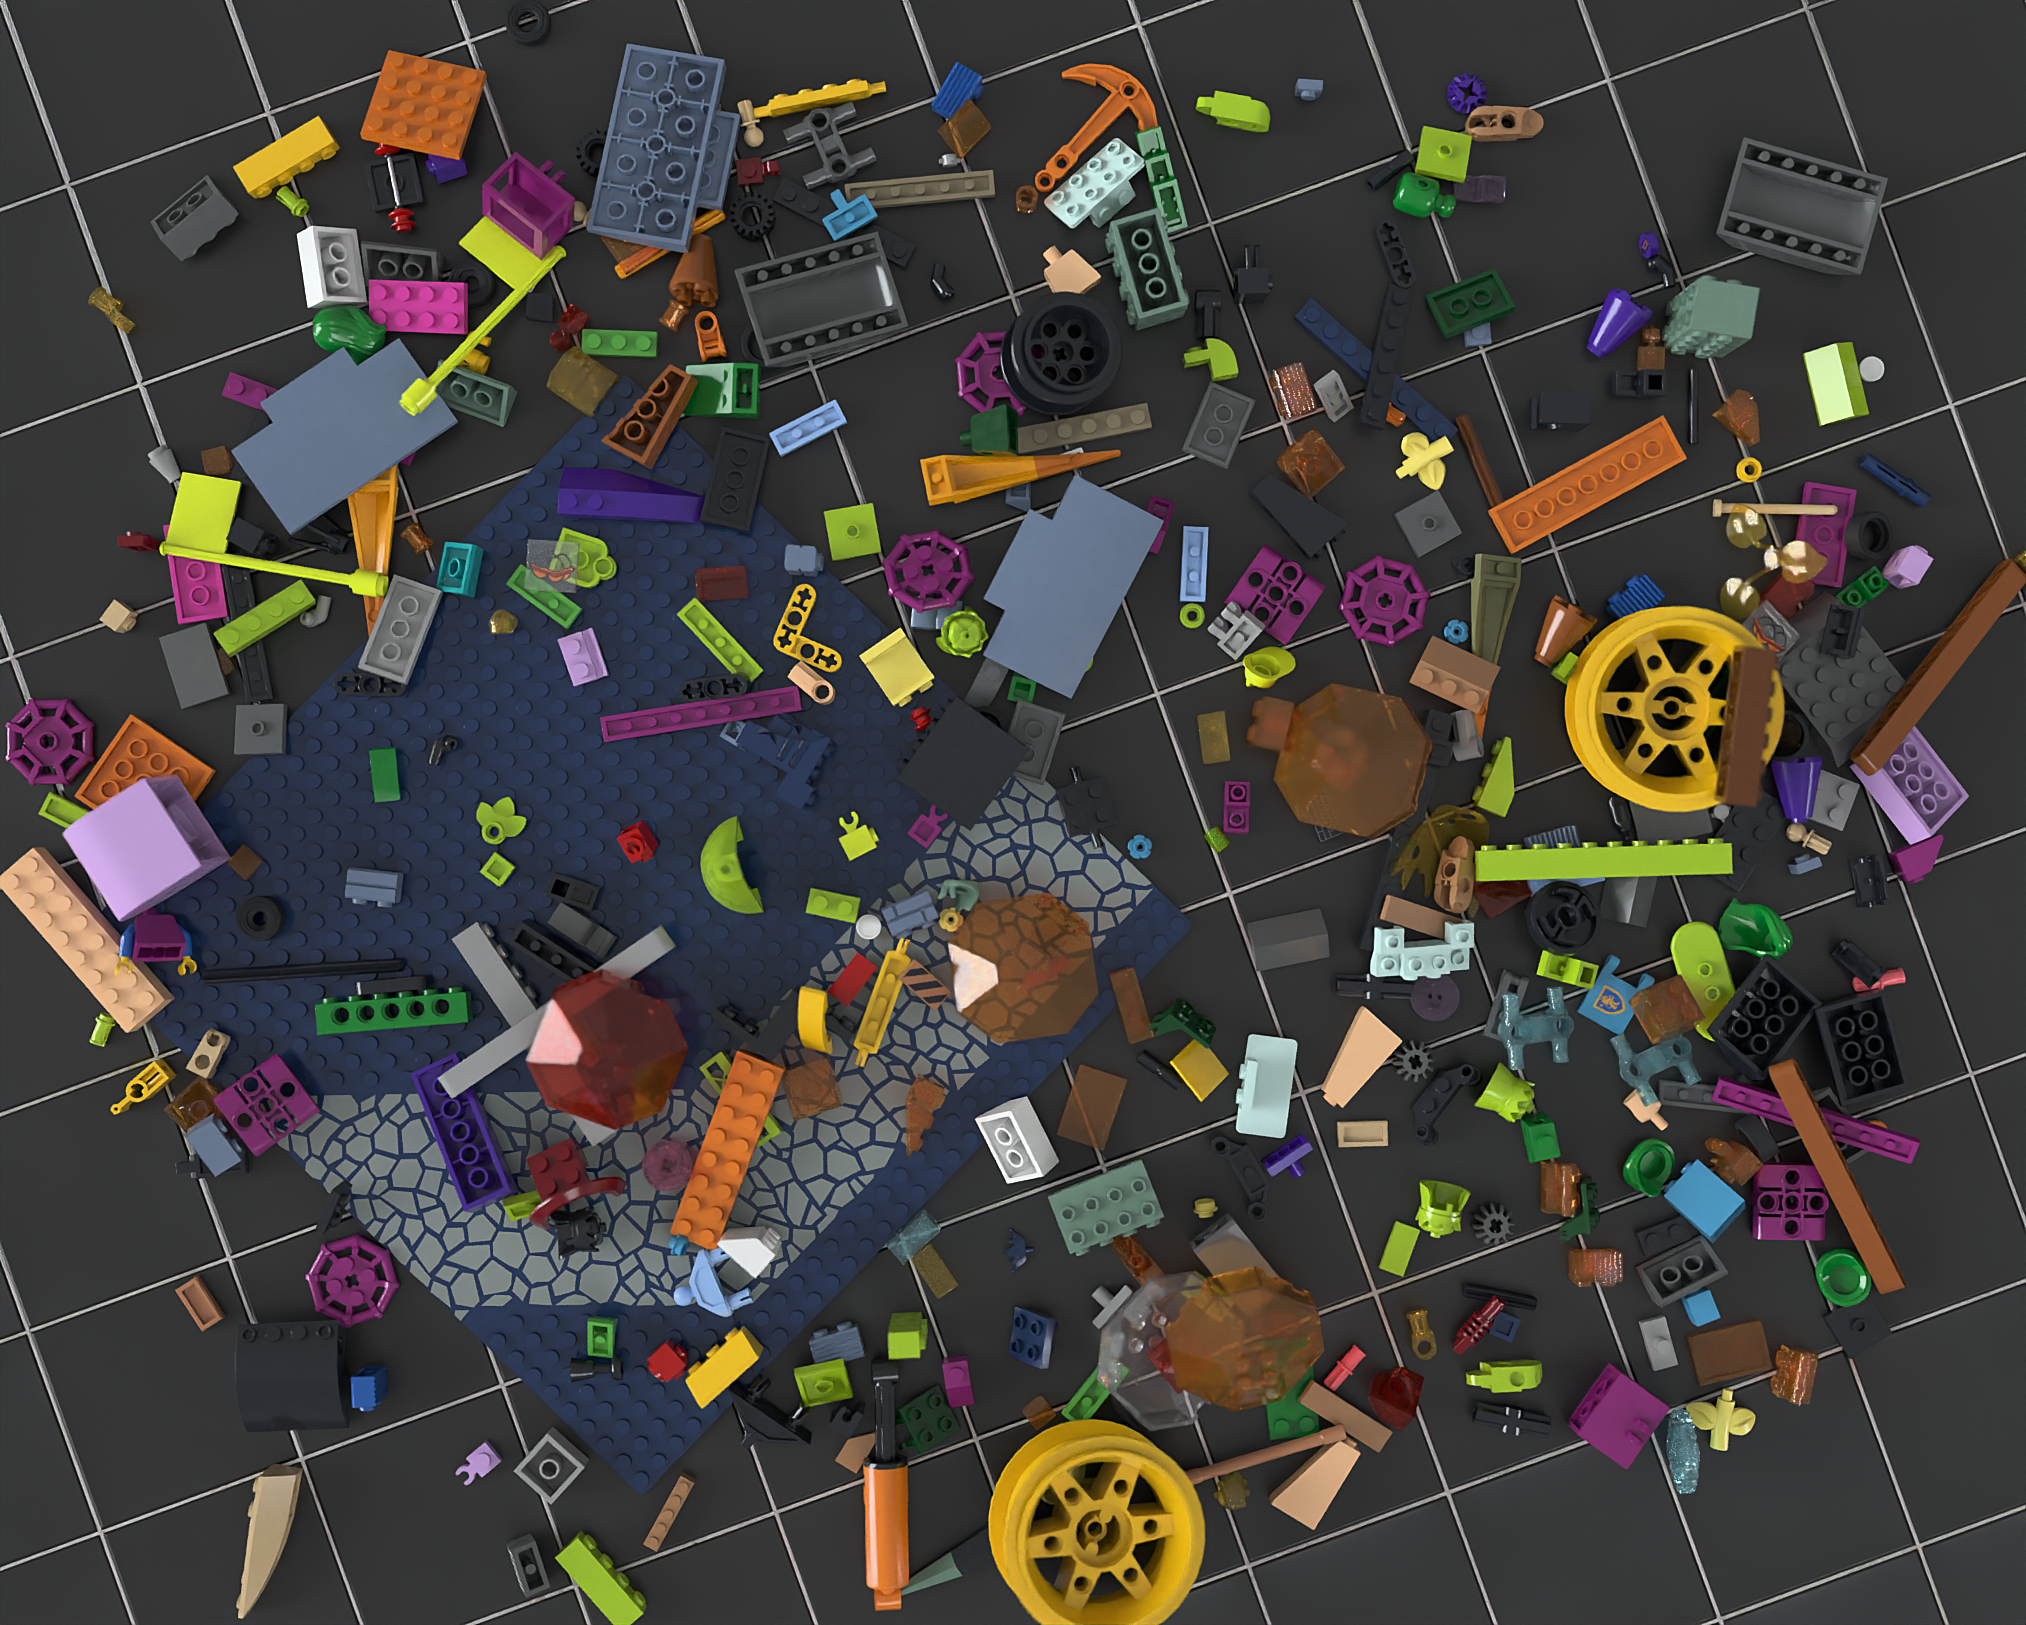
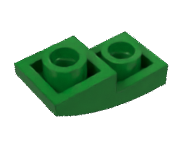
M1873 566L1845 586L1834 597L1843 604L1861 608L1890 584L1876 566Z
M396 747L370 749L375 802L400 800Z

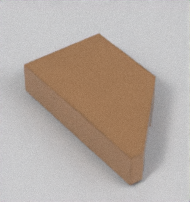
M875 1431L860 1436H852L847 1439L835 1461L857 1473L863 1464L864 1458L868 1456L875 1444Z

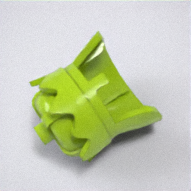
M965 606L964 611L955 612L944 619L941 637L936 638V644L949 654L962 655L969 658L974 652L980 651L983 642L988 639L985 622L973 608Z
M1499 1062L1482 1096L1476 1100L1474 1106L1496 1111L1509 1123L1511 1121L1515 1122L1526 1112L1531 1113L1535 1105L1531 1101L1534 1098V1091L1531 1089V1086L1535 1084L1515 1077Z
M1428 1179L1420 1180L1422 1202L1415 1220H1419V1226L1425 1231H1430V1236L1435 1238L1450 1234L1454 1230L1461 1232V1211L1471 1192L1464 1187L1448 1182Z

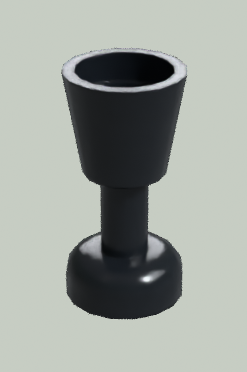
M616 1355L612 1358L611 1363L595 1364L594 1360L571 1358L570 1378L572 1383L595 1378L596 1374L611 1373L614 1380H623V1355Z

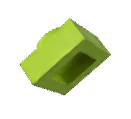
M494 852L480 873L499 887H502L516 866L499 853Z

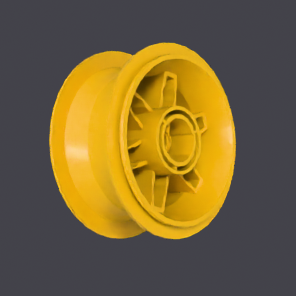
M1657 607L1640 610L1611 623L1598 633L1583 649L1575 663L1578 667L1569 677L1567 684L1565 721L1569 739L1580 762L1607 789L1634 803L1651 809L1687 812L1705 809L1722 803L1714 800L1719 757L1712 761L1703 732L1707 729L1708 725H1724L1720 711L1726 706V701L1712 699L1707 689L1723 663L1731 670L1733 646L1764 647L1754 635L1737 622L1713 611L1694 607ZM1683 639L1700 644V646L1679 671L1675 673L1657 641ZM1632 654L1641 681L1633 691H1606L1617 667L1625 658ZM1655 655L1658 667L1651 670L1647 665V660L1650 656ZM1702 660H1708V669L1703 674L1699 670V664ZM1777 671L1773 672L1772 681L1776 682L1774 697H1770L1769 707L1772 708V719L1770 723H1767L1766 733L1769 734L1768 748L1763 750L1762 758L1766 761V764L1774 753L1780 738L1784 719V697ZM1668 686H1677L1685 696L1686 702H1682L1672 696H1665L1660 700L1653 699L1660 690ZM1621 697H1625L1629 701V706L1624 711H1620L1617 708V701ZM1668 701H1673L1676 709L1674 713L1668 715L1664 711V706ZM1603 713L1630 717L1636 727L1621 754L1615 749L1609 738ZM1652 713H1658L1661 717L1667 719H1676L1681 715H1685V717L1674 728L1666 730L1656 724ZM1647 743L1649 745L1646 755L1641 757L1638 754V748L1641 744ZM1670 744L1687 774L1680 776H1658L1648 774L1644 770L1664 747ZM1693 748H1698L1699 760L1693 762L1689 756L1690 751Z
M1082 1419L1061 1423L1041 1432L1017 1451L1006 1465L991 1499L988 1518L989 1539L997 1567L1006 1583L1017 1594L1023 1606L1042 1625H1159L1179 1607L1188 1595L1198 1575L1203 1559L1205 1523L1196 1491L1187 1475L1175 1461L1159 1450L1143 1435L1125 1425L1107 1420ZM1104 1462L1093 1484H1077L1067 1472L1080 1465ZM1138 1474L1146 1480L1157 1502L1129 1504ZM1049 1487L1057 1500L1052 1516L1032 1522L1036 1506ZM1097 1521V1528L1089 1532L1088 1526L1090 1523ZM1078 1523H1079L1080 1533H1079L1078 1538H1077V1537H1076V1530H1077V1525H1078ZM1049 1536H1054V1538L1045 1540ZM1158 1538L1155 1552L1142 1571L1132 1555L1135 1544ZM1063 1556L1054 1586L1041 1575L1034 1558ZM1132 1568L1133 1573L1131 1576L1124 1578L1125 1570ZM1111 1571L1124 1586L1110 1594L1089 1597L1101 1572Z

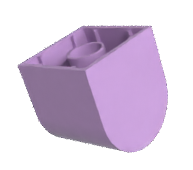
M177 774L140 780L76 821L63 833L64 838L119 922L130 919L159 904L231 859Z

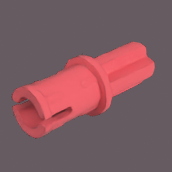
M1901 967L1888 970L1871 988L1866 986L1857 977L1853 978L1852 983L1857 992L1874 988L1882 990L1884 986L1905 983V974Z
M1353 1345L1341 1361H1337L1338 1365L1324 1380L1325 1385L1335 1391L1349 1374L1353 1375V1369L1366 1354L1356 1345Z

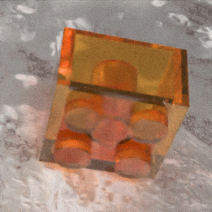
M1264 696L1257 700V702L1255 701L1252 710V716L1255 717L1254 725L1248 727L1246 740L1249 741L1248 747L1273 753L1283 752L1294 703L1269 696Z
M1681 974L1639 990L1628 1001L1652 1045L1692 1030L1705 1019L1703 1012Z
M829 1055L785 1069L781 1081L794 1121L841 1107L844 1104Z

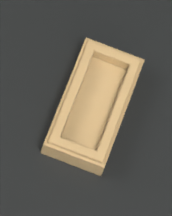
M1337 1121L1338 1147L1388 1146V1121Z

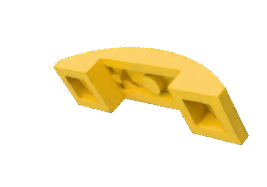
M802 986L798 1006V1028L801 1042L805 1048L832 1054V1038L827 1035L824 1016L828 1008L826 992Z

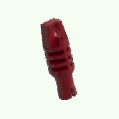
M1495 1294L1482 1310H1476L1456 1333L1458 1338L1453 1343V1350L1462 1355L1469 1346L1474 1348L1489 1329L1492 1328L1493 1319L1506 1306L1504 1300Z

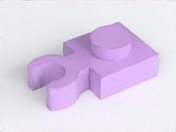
M485 1441L466 1458L470 1464L461 1465L456 1471V1475H459L462 1471L468 1472L469 1478L464 1482L465 1485H468L474 1480L477 1472L483 1477L503 1459L492 1445Z

